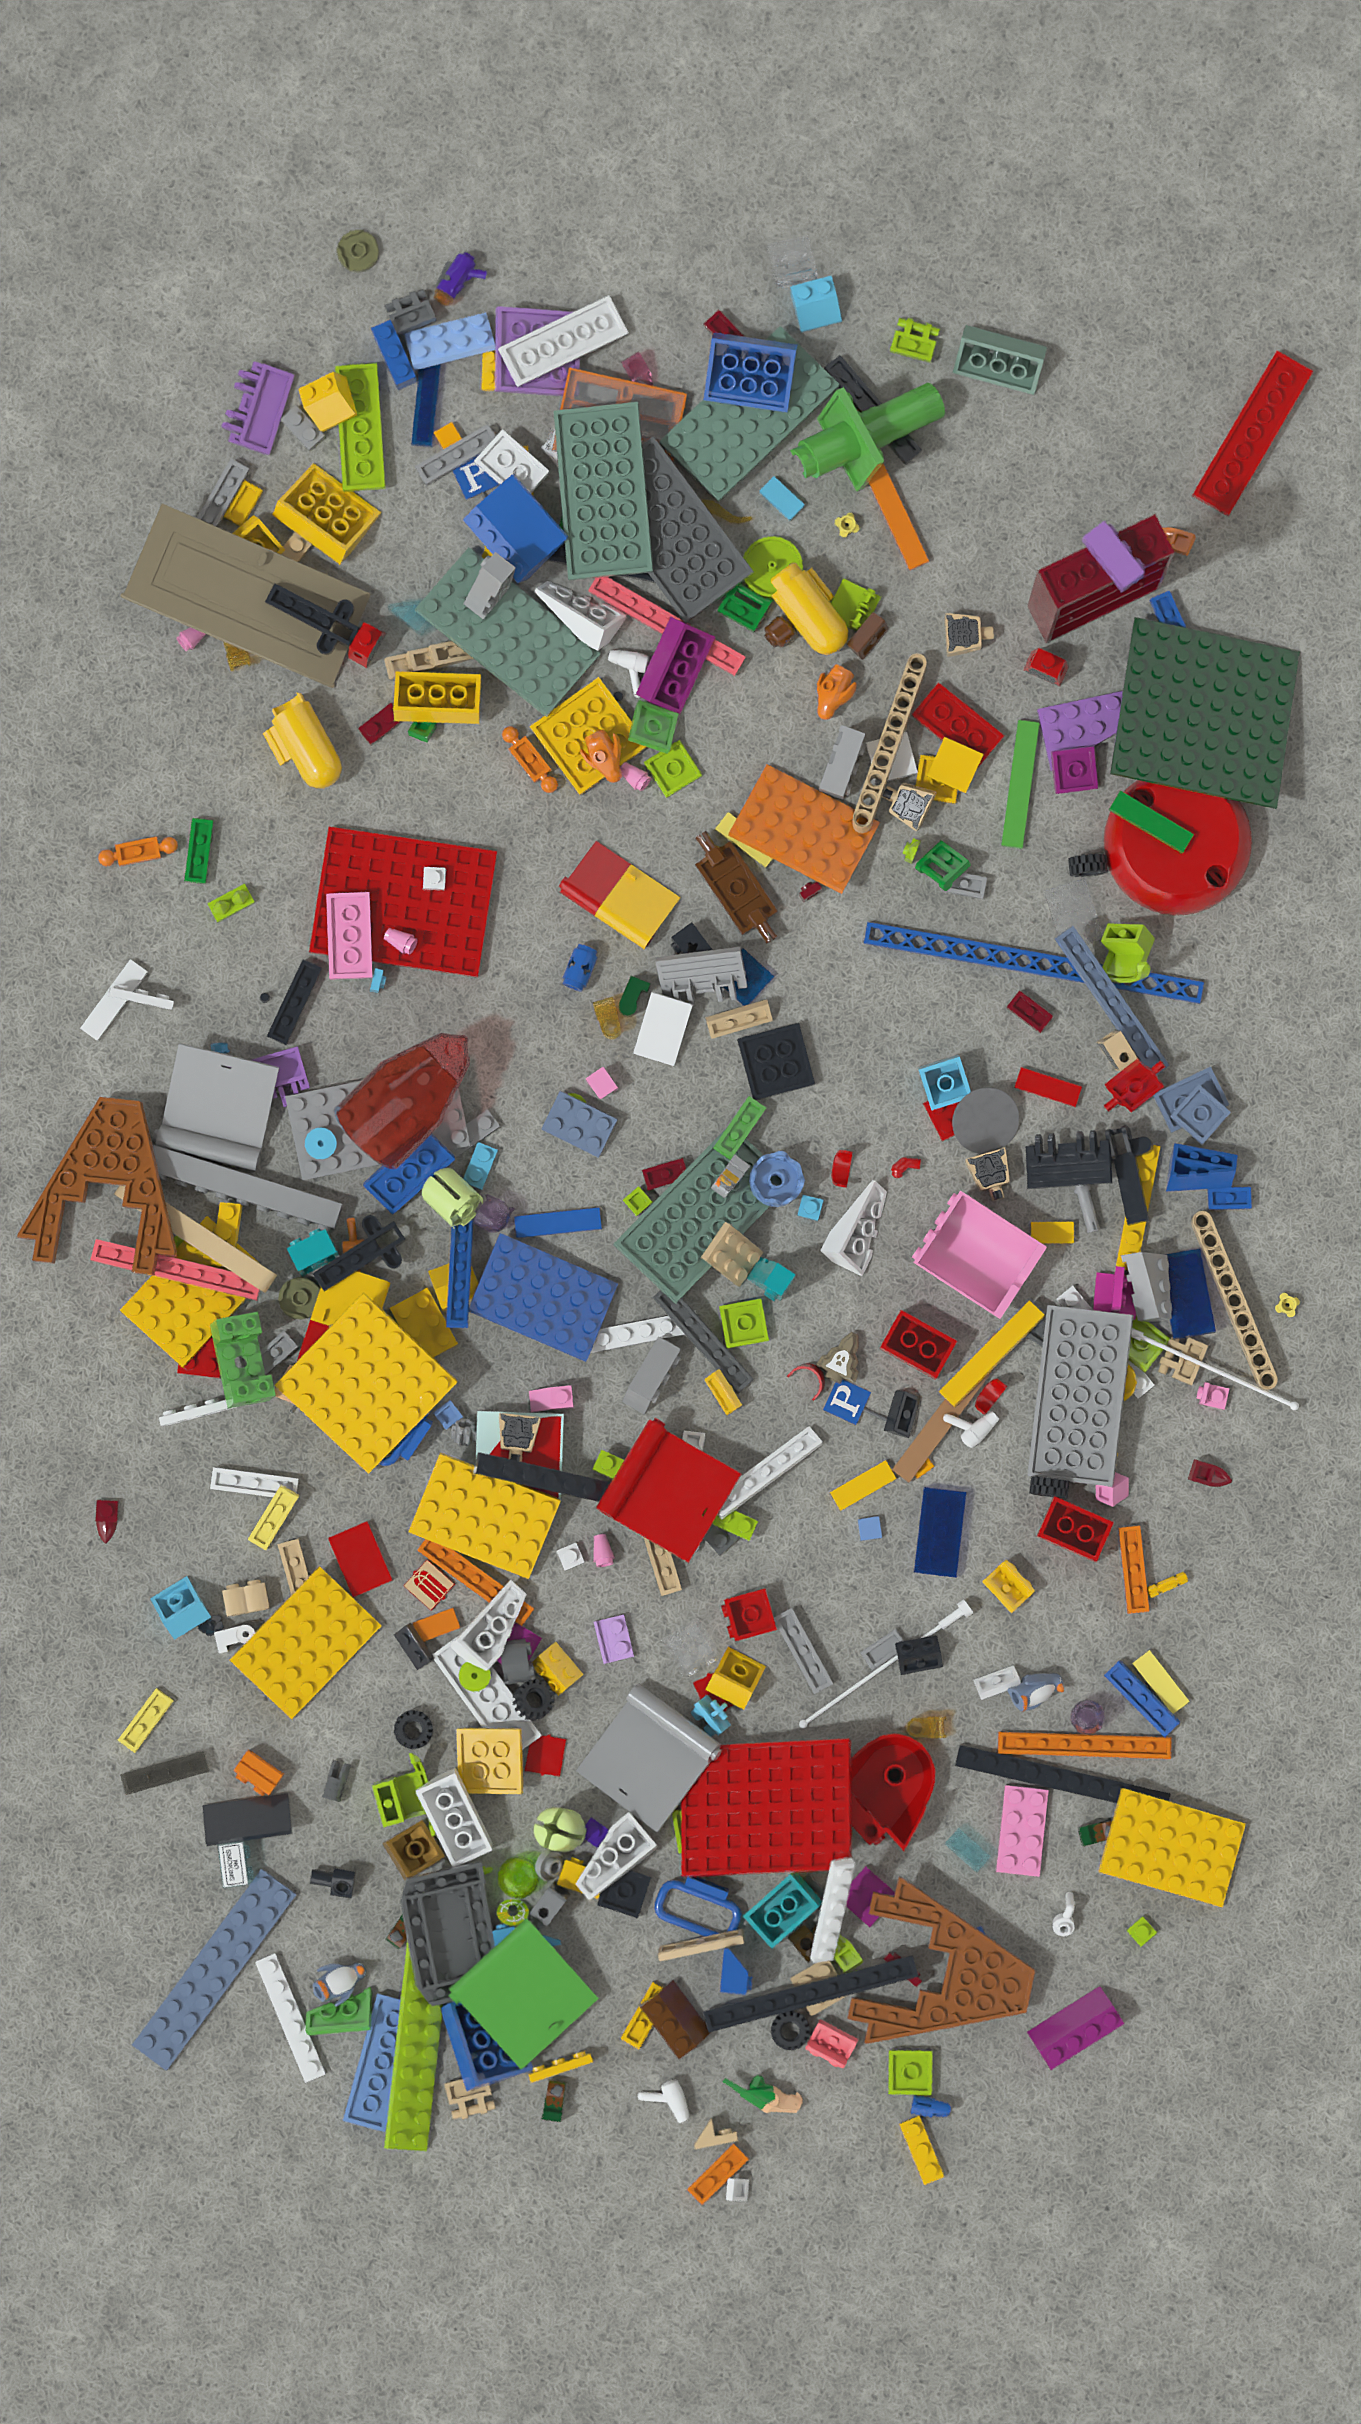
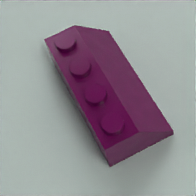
M670 617L636 695L658 706L681 714L715 636Z
M1098 1986L1028 2030L1027 2034L1048 2068L1052 2070L1124 2025V2022L1102 1988Z

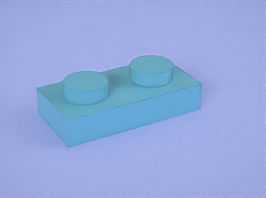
M477 1143L463 1178L470 1186L483 1189L498 1150L482 1143Z

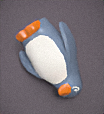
M1038 1673L1025 1675L1021 1679L1020 1685L1010 1687L1007 1690L1014 1705L1021 1712L1038 1707L1042 1702L1048 1700L1053 1692H1064L1062 1677L1059 1674Z
M354 1963L352 1965L328 1964L317 1969V1972H328L313 1983V1993L322 2002L341 1996L335 2006H338L350 1997L356 1984L366 1976V1968L362 1963Z

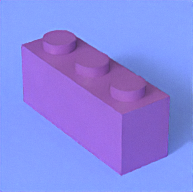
M1103 521L1083 536L1082 542L1121 592H1123L1143 577L1144 566L1138 558L1134 559L1129 553L1131 549L1125 541L1121 542L1116 535L1118 533L1111 524L1107 525Z

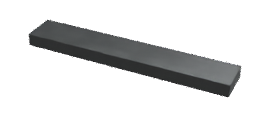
M661 1290L652 1297L716 1370H721L737 1394L754 1380L683 1298L675 1304Z

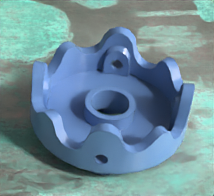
M783 1151L766 1154L759 1158L754 1164L749 1178L750 1188L754 1196L763 1204L771 1207L786 1206L793 1202L800 1194L805 1182L800 1164ZM771 1176H779L782 1184L779 1186L773 1185L770 1181Z

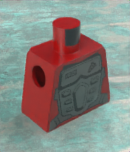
M364 622L349 647L348 658L367 668L387 633Z
M1037 648L1031 652L1023 671L1060 687L1069 667L1065 659Z

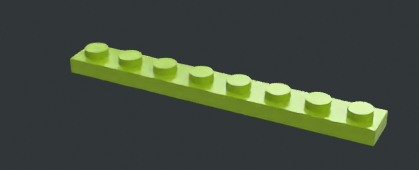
M601 1450L592 1470L613 1479L624 1460ZM734 1510L723 1519L717 1515L712 1525L750 1541L758 1521Z

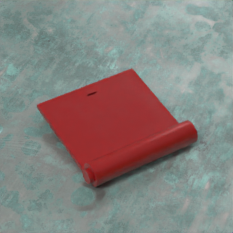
M654 1418L653 1421L649 1419L596 1506V1509L689 1563L742 1474L671 1434L664 1428L666 1424L659 1419Z

